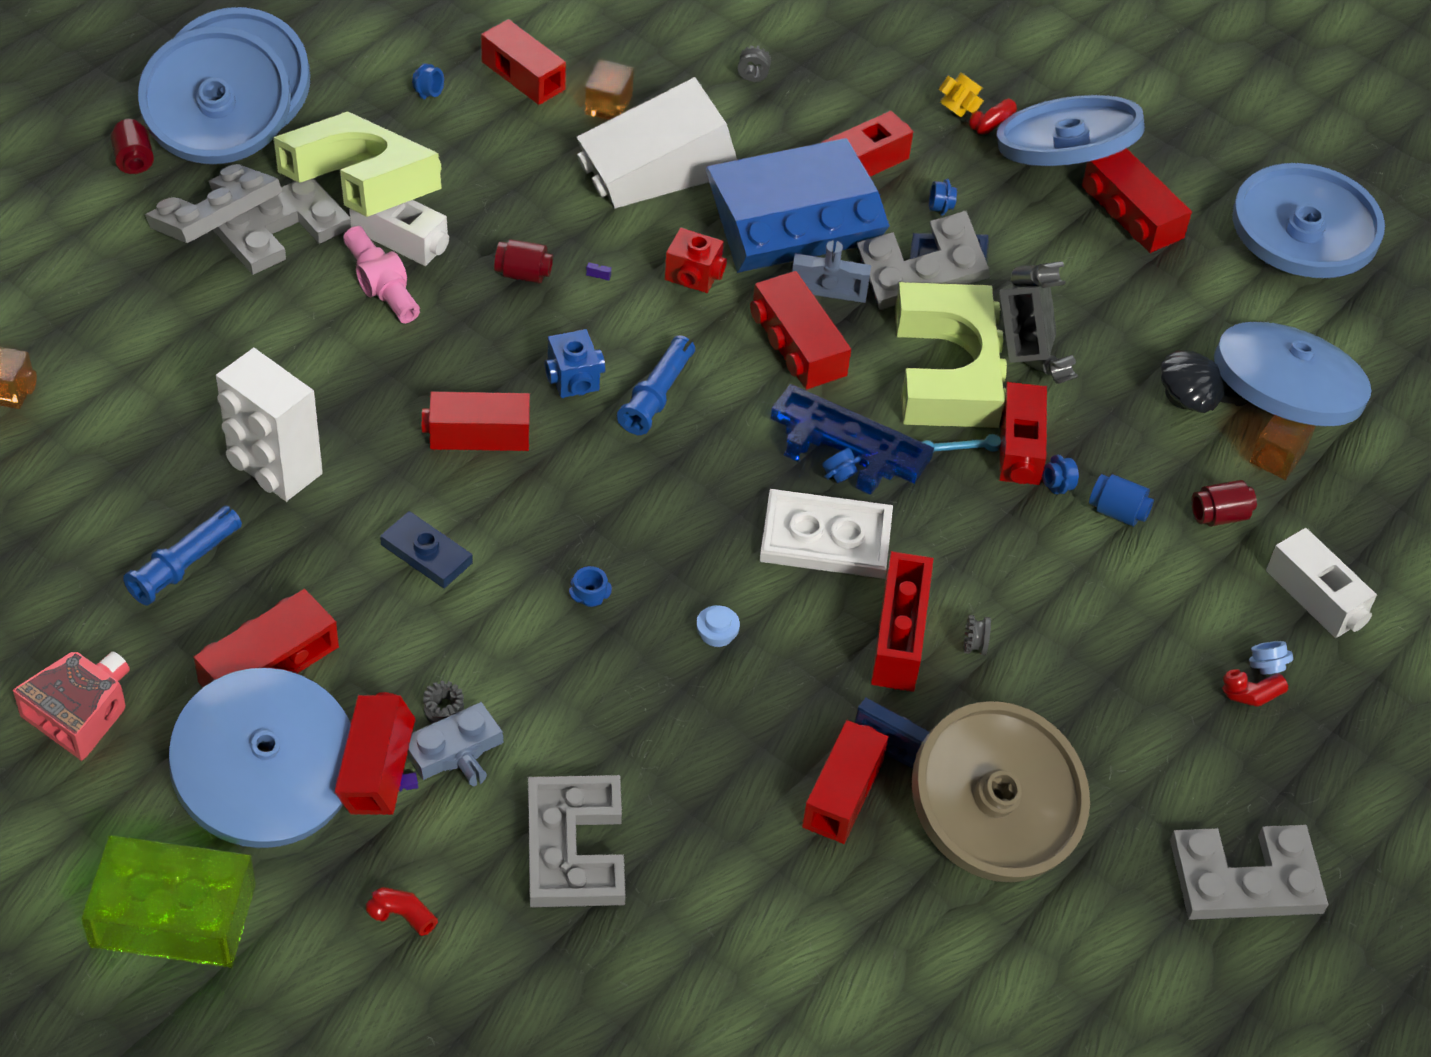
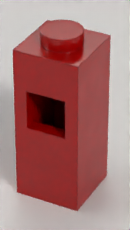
M509 19L481 34L482 62L538 105L566 90V62Z
M889 111L821 143L847 138L868 175L871 177L909 159L914 131L907 123L903 122L892 111Z
M1007 382L1005 405L1001 415L999 481L1040 485L1046 462L1047 386Z
M431 392L430 408H422V433H430V449L529 451L530 393Z
M380 692L376 695H358L334 792L350 814H394L415 722L414 715L401 695L389 692Z
M846 720L806 802L802 828L845 844L884 761L889 736L879 733L870 726L859 725Z

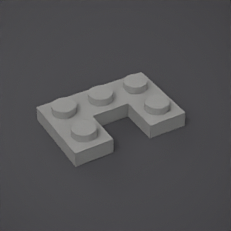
M240 164L225 167L220 171L221 175L209 181L212 192L207 195L206 200L194 205L176 197L167 198L160 201L156 205L157 208L148 212L145 216L150 228L189 243L279 195L283 191L278 178Z
M314 178L301 183L294 181L281 187L283 192L213 229L252 275L286 260L285 248L272 235L284 228L299 222L319 244L351 228L348 214Z
M967 211L930 221L931 232L939 251L904 261L894 232L857 243L862 263L871 265L869 283L879 310L896 305L899 282L967 285L990 278L989 267Z
M620 775L528 777L530 907L625 905L624 854L577 855L576 825L621 824Z
M1307 825L1262 827L1258 838L1266 866L1228 868L1218 829L1174 830L1170 842L1188 919L1324 914L1328 901Z

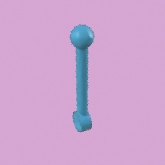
M990 434L984 440L933 443L925 440L920 443L919 451L925 456L931 455L934 451L984 447L989 451H997L1000 448L1001 439L995 434Z

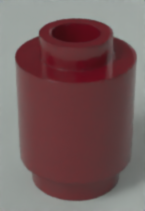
M125 119L118 122L111 133V143L117 167L128 174L145 172L154 162L147 129L140 122L133 119Z
M509 239L508 242H499L494 262L495 272L503 273V276L506 278L541 283L544 276L550 277L553 266V254L547 253V245Z
M1243 480L1203 486L1200 491L1193 493L1191 500L1192 511L1197 523H1207L1210 527L1240 522L1251 518L1252 511L1256 510L1257 498L1254 489L1250 486L1248 487Z

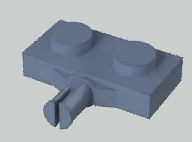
M834 241L827 243L825 258L795 254L792 272H798L813 295L866 302L871 265L842 261L843 245L837 241L835 252H833Z
M480 702L412 733L407 757L423 780L442 771L459 768L469 784L477 786V780L481 784L486 779L487 774L476 759L483 752L504 743L503 731L483 703Z

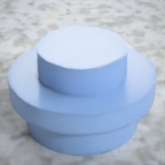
M719 605L710 606L702 610L697 617L696 623L697 632L702 640L714 647H722L729 644L737 636L740 627L737 614L730 608Z
M1272 641L1253 646L1251 648L1253 656L1249 658L1250 667L1259 668L1261 674H1274L1286 670V664L1293 661V653L1287 650L1286 642Z

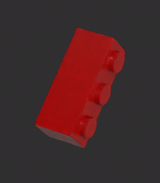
M1127 148L1107 157L1087 162L1082 187L1149 253L1185 238L1192 211Z
M793 271L755 283L754 297L750 303L752 317L756 323H761L768 334L772 347L780 351L786 360L790 374L794 377L797 376L806 390L848 376L851 348L798 272Z
M891 551L884 587L871 685L915 691L921 663L934 558Z
M303 589L292 597L280 600L274 608L256 619L244 622L238 630L218 642L210 643L199 654L195 655L194 662L198 683L205 687L224 675L253 668H274L298 674L339 648L336 621L306 589Z

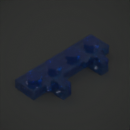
M792 384L787 387L771 410L770 419L787 426L785 433L789 436L786 439L787 448L784 456L798 462L800 453H806L810 443L820 446L823 442L841 451L850 448L855 457L861 458L859 465L866 467V470L859 471L856 488L870 495L877 488L882 477L891 480L896 475L915 484L932 459L934 447Z

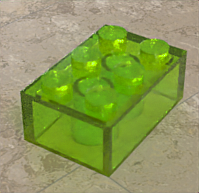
M109 835L81 917L89 947L232 968L256 886L251 855Z

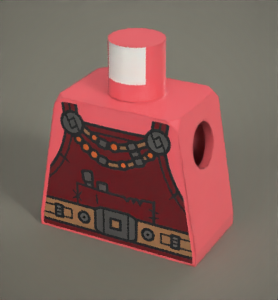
M113 651L96 665L80 653L70 652L13 690L20 717L83 761L123 713L126 705L121 684L118 681L130 671L127 662Z

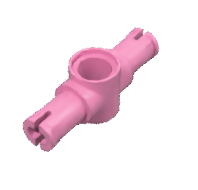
M361 226L350 228L344 234V244L357 260L356 275L364 293L370 298L377 295L380 300L387 302L401 323H409L415 320L420 313V307L406 289L407 275L399 256L394 251L385 254L381 248L376 247Z

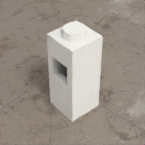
M414 200L368 217L349 208L351 228L361 226L371 240L424 266L436 255H441L447 248L449 242L447 216Z
M1307 528L1302 529L1275 546L1266 571L1335 638L1350 629L1356 632L1368 623L1372 617L1370 609L1377 594Z

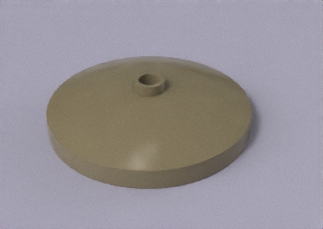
M987 701L966 705L955 710L940 721L926 736L918 750L913 765V800L917 815L926 834L950 861L978 877L999 882H1019L1041 876L1063 862L1073 852L1086 829L1090 810V792L1086 773L1080 758L1067 738L1052 723L1024 707L1005 702Z

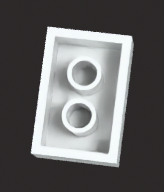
M252 348L216 374L219 393L217 398L221 406L222 429L225 433L227 446L226 456L234 468L239 471H246L257 480L258 484L269 493L274 492L286 502L323 474L313 389L256 348Z

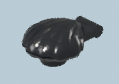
M1174 351L1165 356V360L1161 363V381L1166 388L1165 394L1168 400L1178 408L1206 413L1209 410L1213 411L1220 402L1233 403L1236 406H1243L1249 402L1224 381L1215 362L1197 352Z

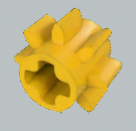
M962 73L958 75L956 80L947 76L938 89L945 94L940 103L961 118L967 110L973 114L984 102L983 99L977 96L982 87Z

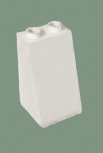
M695 77L577 136L582 152L578 153L577 157L586 174L594 173L595 176L592 177V181L601 198L608 196L615 208L708 183L709 179L705 170L707 166L737 160L726 122Z

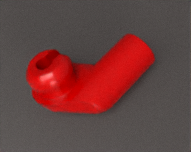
M1004 99L985 114L981 111H976L969 120V126L972 130H977L980 135L989 134L1005 119L1016 113L1017 105L1012 99Z
M1237 669L1228 671L1223 677L1225 685L1222 689L1230 700L1255 707L1261 706L1288 691V683L1280 673H1275L1258 683L1247 681V674Z
M382 887L372 892L373 898L366 903L365 907L366 912L376 921L387 920L391 912L401 915L420 936L430 933L438 923V919L411 892Z

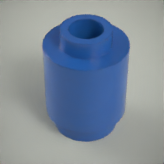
M1101 474L1094 485L1089 504L1097 507L1098 513L1134 527L1138 520L1142 522L1147 520L1154 499L1148 497L1149 488L1114 474L1110 477Z

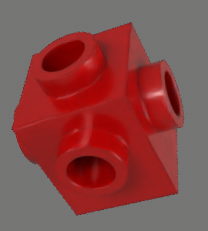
M680 228L666 252L665 280L708 293L715 279L720 281L726 269L727 259L722 257L724 241Z

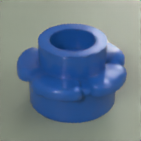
M422 64L414 72L412 85L414 90L420 93V98L426 99L427 96L437 97L441 94L444 86V75L440 68H435L432 64Z
M944 179L943 182L934 181L929 196L930 211L941 212L943 216L947 213L948 209H954L957 199V188L951 187L949 179Z
M850 448L835 454L821 464L827 473L825 478L831 479L834 477L836 483L848 479L858 472L855 464L860 462L861 458H855Z
M1059 454L1052 456L1051 462L1044 466L1042 474L1045 486L1054 494H1065L1067 491L1075 489L1079 479L1078 467L1075 461L1071 458H1063Z
M592 566L579 569L572 578V587L569 589L570 596L575 602L582 603L588 607L602 604L603 599L609 598L612 591L605 572Z

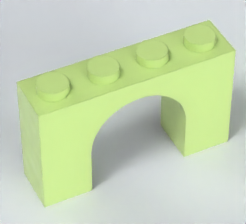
M345 112L274 137L279 173L301 183L340 169L344 206L366 217L442 189L440 177L441 162L437 152L350 112Z
M899 282L895 305L897 337L948 340L963 347L974 359L969 365L957 369L906 368L901 393L903 425L999 428L1005 405L1006 388H1003V382L1006 379L1007 364L1006 359L1000 358L999 355L1003 349V331L996 328L1000 319V303L993 301L992 286Z

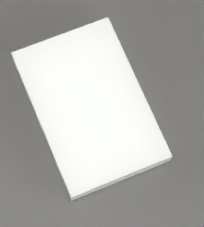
M770 489L760 562L885 579L893 505Z

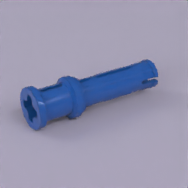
M685 336L673 338L671 345L648 379L636 384L632 390L630 402L622 405L617 412L619 424L629 433L635 435L646 434L652 426V418L655 413L661 412L665 407L667 391L689 358L695 353L693 342L683 351L689 338Z
M224 505L212 517L188 533L174 546H171L169 549L156 550L151 554V560L139 570L127 572L123 576L126 588L139 603L147 606L155 601L156 594L168 584H177L183 579L184 570L205 555L227 536L237 531L242 526L240 517L233 509L230 511V507Z

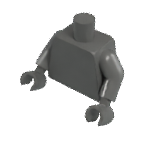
M1063 262L1021 265L1016 267L1011 273L1012 284L1000 289L1009 363L1024 362L1031 368L1045 374H1051L1056 384L1078 378V374L1072 368V365L1076 364V360L1072 355L1060 359L1051 355L1056 336L1051 287L1065 285L1066 283L1065 280H1061L1059 275V267H1064Z

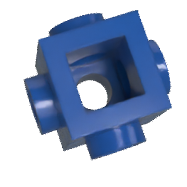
M587 329L548 336V360L544 362L548 382L556 384L560 397L565 398L599 391L600 374L605 373V361L602 351L594 349Z

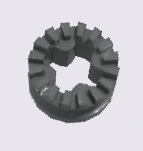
M751 46L742 50L738 62V72L743 79L759 82L768 76L771 56H769L768 51L765 52L764 48L759 49L760 46L756 48Z
M968 615L966 630L968 631H965V635H968V637L964 638V653L970 654L972 650H978L980 655L986 656L990 640L991 618L984 617L983 620L978 621L974 615Z
M440 681V684L435 682L432 687H427L423 698L424 714L432 724L464 710V694H462L461 688L458 689L457 684L452 685L450 681L448 683ZM443 699H449L451 705H447L446 708H443V711H440L437 705L441 704Z

